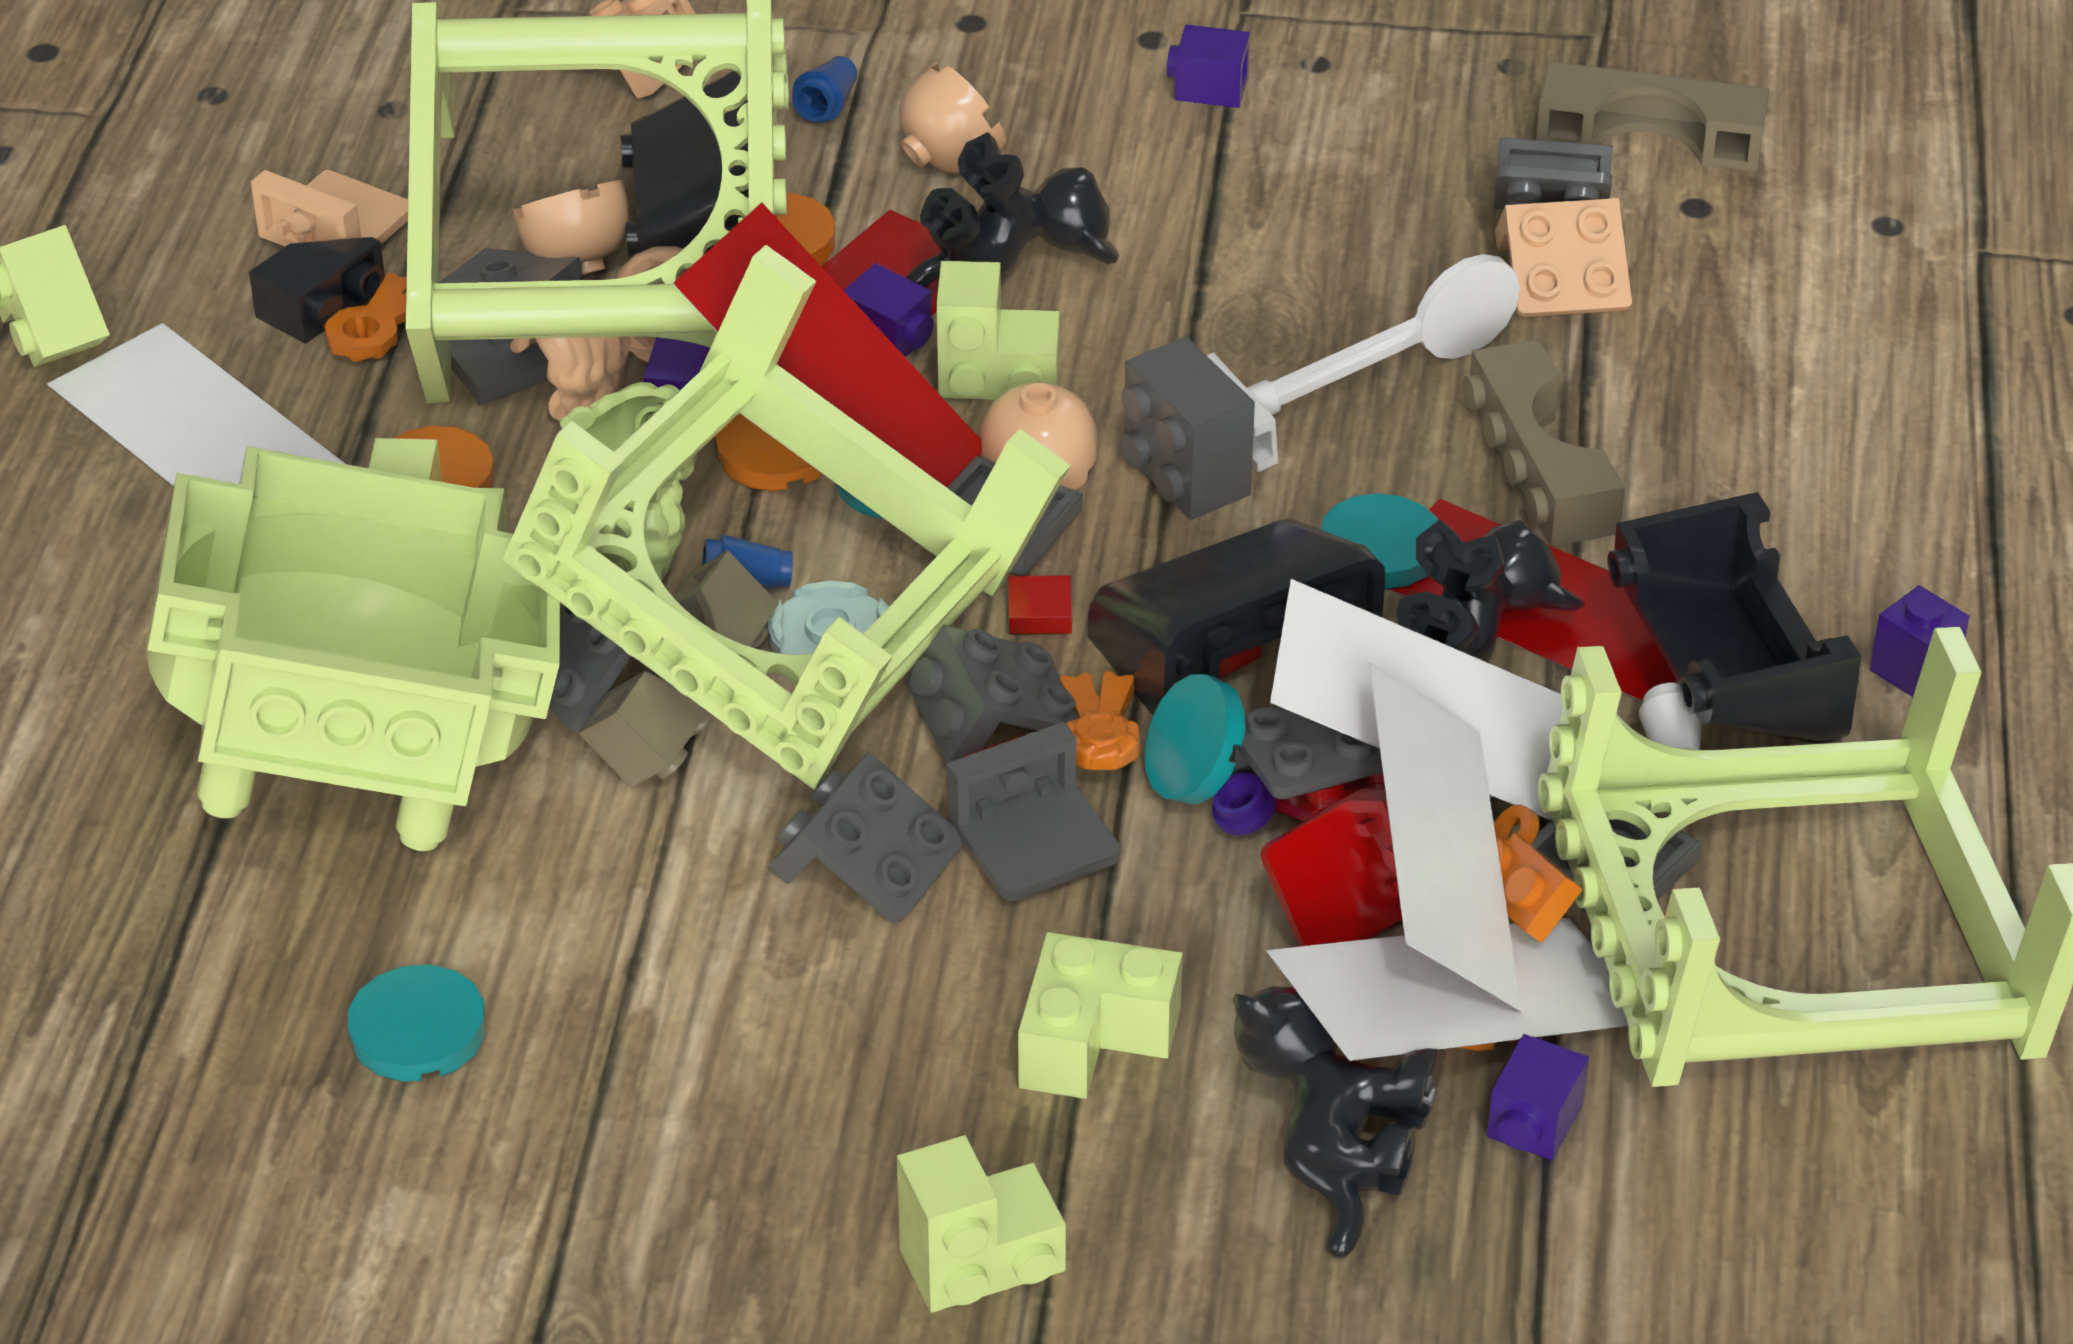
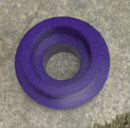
M1237 773L1231 775L1213 796L1212 815L1216 824L1223 832L1230 835L1249 834L1262 828L1270 821L1277 808L1276 798L1270 794L1256 775Z

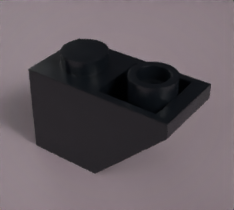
M373 237L288 244L249 271L255 317L304 344L308 343L325 331V323L339 310L360 306L374 296L385 278L381 241Z

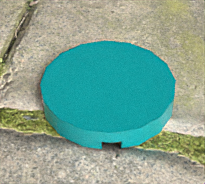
M1375 493L1354 496L1336 504L1323 517L1321 530L1366 546L1384 565L1386 574L1385 589L1406 587L1428 577L1416 560V538L1437 522L1438 519L1422 504L1402 496Z
M1191 674L1175 683L1160 701L1148 729L1145 743V771L1152 789L1164 799L1198 805L1214 796L1230 778L1236 763L1228 760L1232 754L1233 746L1242 747L1245 736L1244 707L1235 688L1207 674Z
M425 964L402 966L376 976L362 987L348 1008V1034L353 1045V1051L359 1062L377 1075L403 1082L422 1081V1073H431L439 1070L440 1076L454 1072L476 1055L486 1037L484 999L471 980L453 969Z

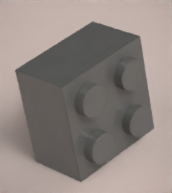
M1187 337L1126 360L1125 388L1121 394L1124 406V435L1121 437V449L1129 465L1135 469L1138 468L1157 487L1162 498L1167 502H1172L1190 521L1250 496L1255 401Z

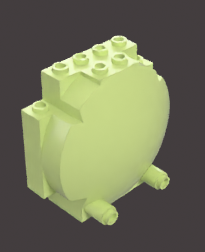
M246 446L239 484L176 473L157 590L147 638L146 657L154 683L165 700L202 725L198 762H203L197 795L202 801L203 809L207 813L219 818L238 816L242 809L250 803L257 771L400 795L402 799L397 816L396 829L400 833V840L404 845L418 851H430L446 839L454 805H467L475 767L508 758L527 736L533 717L546 719L559 668L560 601L553 598L532 581L524 578L517 570L503 561L513 533L497 531L499 492Z

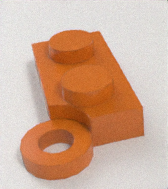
M1512 805L1505 809L1494 823L1507 914L1523 931L1543 943L1582 892L1583 888L1532 845L1539 830V818L1536 813L1524 805ZM1520 823L1518 832L1513 833L1509 837L1511 830Z

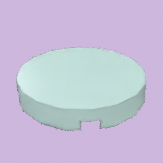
M830 580L806 584L793 590V598L787 600L783 605L781 599L778 602L779 605L769 618L767 625L771 651L773 653L791 655L813 654L824 632L838 617H841L863 634L889 606L880 597L879 602L869 597L868 589L855 583Z

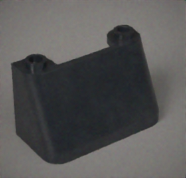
M731 71L704 85L703 91L705 95L711 98L727 96L737 88L741 77L736 72ZM682 96L632 122L631 134L620 135L623 168H634L637 222H626L628 257H633L635 254L658 246H676L684 249L705 226L717 202L722 181V158L719 145L711 127L701 112L685 96ZM740 107L725 113L724 122L726 125L731 127L740 125L737 122V113ZM748 143L739 150L748 152ZM736 165L729 172L734 176H740L745 173L746 169L743 166ZM749 189L740 191L741 194L749 198ZM740 215L727 217L725 229L728 231L732 230L738 224V218L743 217ZM714 245L708 247L705 253L709 251Z
M1758 492L1616 523L1615 550L1609 551L1607 556L1610 578L1616 588L1623 587L1677 680L1680 686L1682 702L1689 714L1696 713L1701 722L1708 725L1815 742L1831 741L1844 738L1850 734L1861 655L1848 635L1816 641L1778 580L1779 552L1775 547L1770 549L1763 547L1760 537V523L1770 520V510Z
M1279 520L1104 585L1095 594L1090 604L1088 638L1119 676H1134V694L1153 716L1160 701L1175 683L1191 674H1207L1219 679L1220 660L1281 638L1291 579L1379 617H1383L1385 568L1373 553L1362 544L1297 520Z

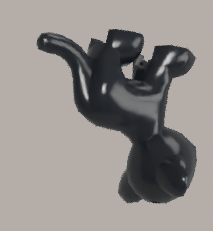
M987 132L967 142L958 158L959 175L985 202L977 212L975 206L953 188H937L932 190L925 199L920 214V221L930 231L931 237L941 252L919 263L905 278L927 288L931 283L939 279L941 261L1001 263L1002 277L1013 267L1027 243L1038 236H1041L1045 241L1057 248L1073 253H1084L1106 264L1116 263L1120 255L1115 246L1107 240L1110 226V209L1101 194L1094 175L1084 167L1060 169L1046 178L1035 192L1021 187L1020 185L1024 177L1021 160L1015 155H1001L995 138Z
M1439 519L1416 538V560L1431 579L1443 586L1442 596L1427 591L1407 595L1399 600L1396 612L1398 625L1488 663L1496 647L1503 611L1523 612L1538 607L1577 611L1584 607L1585 601L1561 585V571L1549 546L1526 522L1517 520L1492 527L1484 537L1463 542L1451 527Z
M1271 986L1255 992L1250 997L1235 994L1233 997L1236 1011L1234 1037L1243 1062L1249 1070L1273 1078L1291 1080L1294 1085L1295 1103L1282 1135L1283 1164L1294 1178L1318 1191L1330 1201L1334 1208L1335 1220L1327 1239L1326 1250L1334 1258H1345L1355 1248L1361 1236L1364 1222L1363 1203L1358 1191H1379L1399 1196L1404 1189L1414 1157L1416 1144L1415 1128L1422 1129L1425 1127L1433 1107L1439 1077L1434 1076L1438 1049L1424 1048L1408 1052L1392 1068L1374 1067L1356 1060L1349 1061L1346 1056L1336 1053V1042L1294 987ZM1369 1117L1396 1123L1383 1127L1370 1141L1360 1138Z

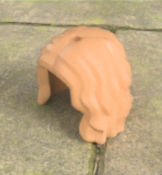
M630 336L513 339L510 343L511 351L521 353L531 344L537 342L548 359L547 378L557 388L549 400V413L558 421L568 416L573 408L579 406L590 407L592 403L600 400L604 395L619 392L626 379L625 366L630 350Z

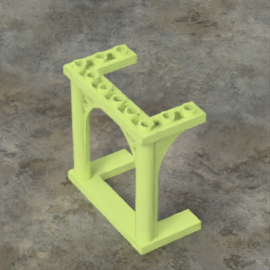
M747 0V13L440 19L436 2L412 3L406 332L426 403H450L451 346L449 340L642 336L687 341L711 348L718 332L672 283L677 280L679 273L683 269L690 268L704 255L708 247L715 245L729 232L725 229L727 217L740 215L743 218H738L739 223L761 202L774 216L787 215L786 178L775 179V161H786L785 125H778V109H789V82L784 18H772L771 0ZM693 61H701L696 66L692 76H683L676 69L678 64L694 68ZM583 69L630 71L652 77L676 89L707 120L719 145L722 158V181L719 196L713 212L700 233L687 247L668 261L648 271L618 279L438 283L441 138H454L455 83L452 72ZM731 69L741 77L737 88L727 96L711 98L705 95L703 91L705 82L717 71ZM740 107L737 113V122L740 125L736 127L726 125L724 122L725 113ZM748 143V152L739 150ZM736 165L743 166L746 169L745 173L740 176H734L729 171ZM749 189V198L741 194L740 191Z
M765 245L752 257L700 372L621 446L612 451L573 421L556 435L503 557V561L517 570L524 578L532 581L553 598L560 601L577 617L585 620L623 648L630 656L636 658L661 676L680 693L688 696L722 721L733 732L741 735L779 763L786 771L792 773L815 790L829 774L850 734L925 654L943 625L951 626L982 591L992 597L1004 585L1071 465L1026 432L1019 429L1007 441L973 505L971 506L777 365L816 281ZM739 413L936 556L925 570L863 634L841 617H838L824 632L813 654L791 655L752 648L733 641L698 621L673 598L656 574L646 549L644 537V520L650 500L677 471ZM614 526L620 527L628 538L612 534ZM601 553L617 554L631 562L634 569L625 572ZM771 672L782 673L793 683L795 687L793 693H789L766 675Z
M1960 627L1934 629L1900 739L1723 750L1680 749L1660 744L1638 734L1617 714L1622 692L1604 647H1577L1571 675L1564 676L1562 680L1561 701L1563 709L1559 725H1553L1550 730L1549 747L1551 759L1548 772L1542 773L1539 777L1538 799L1542 811L1550 813L1555 825V843L1559 858L1561 860H1568L1573 874V881L1583 888L1575 902L1579 908L1586 909L1591 922V941L1594 953L1597 957H1604L1610 973L1609 986L1612 1002L1616 1008H1623L1629 1024L1628 1038L1631 1053L1635 1059H1642L1652 1087L1679 1085L1684 1064L1690 1062L2005 1039L2012 1040L2020 1060L2047 1057L2073 986V863L2048 865L2025 929L1950 769L1982 673ZM1903 800L1985 983L1807 994L1776 990L1746 981L1715 965L1714 959L1720 937L1700 887L1672 889L1664 916L1654 891V862L1666 842L1678 831L1699 819L1713 814L1743 809ZM1655 813H1668L1666 818H1657L1654 815ZM1617 819L1632 823L1642 829L1648 838L1634 840L1620 836L1613 832L1609 820ZM1624 857L1633 859L1636 866L1626 867Z

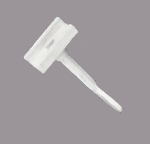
M1481 254L1463 259L1445 270L1428 288L1414 318L1272 382L1262 380L1249 387H1245L1214 352L1206 355L1255 401L1252 467L1257 472H1260L1278 464L1276 421L1272 415L1280 411L1281 405L1419 342L1439 358L1456 359L1472 354V350L1481 349L1492 342L1507 326L1518 304L1520 284L1517 273L1499 256Z

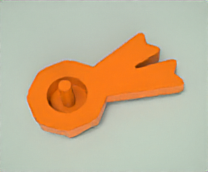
M389 272L368 305L341 309L325 323L326 339L332 354L348 357L353 362L372 358L380 359L391 347L397 344V325L406 321L407 276L399 277L395 273Z
M1106 670L1103 673L1101 695L1097 696L1090 673L1085 672L1077 677L1061 675L1059 680L1062 687L1073 696L1076 702L1073 710L1077 719L1066 723L1076 737V765L1091 770H1115L1137 759L1141 752L1139 726L1136 722L1129 721L1124 717L1134 695V676H1117L1113 672Z

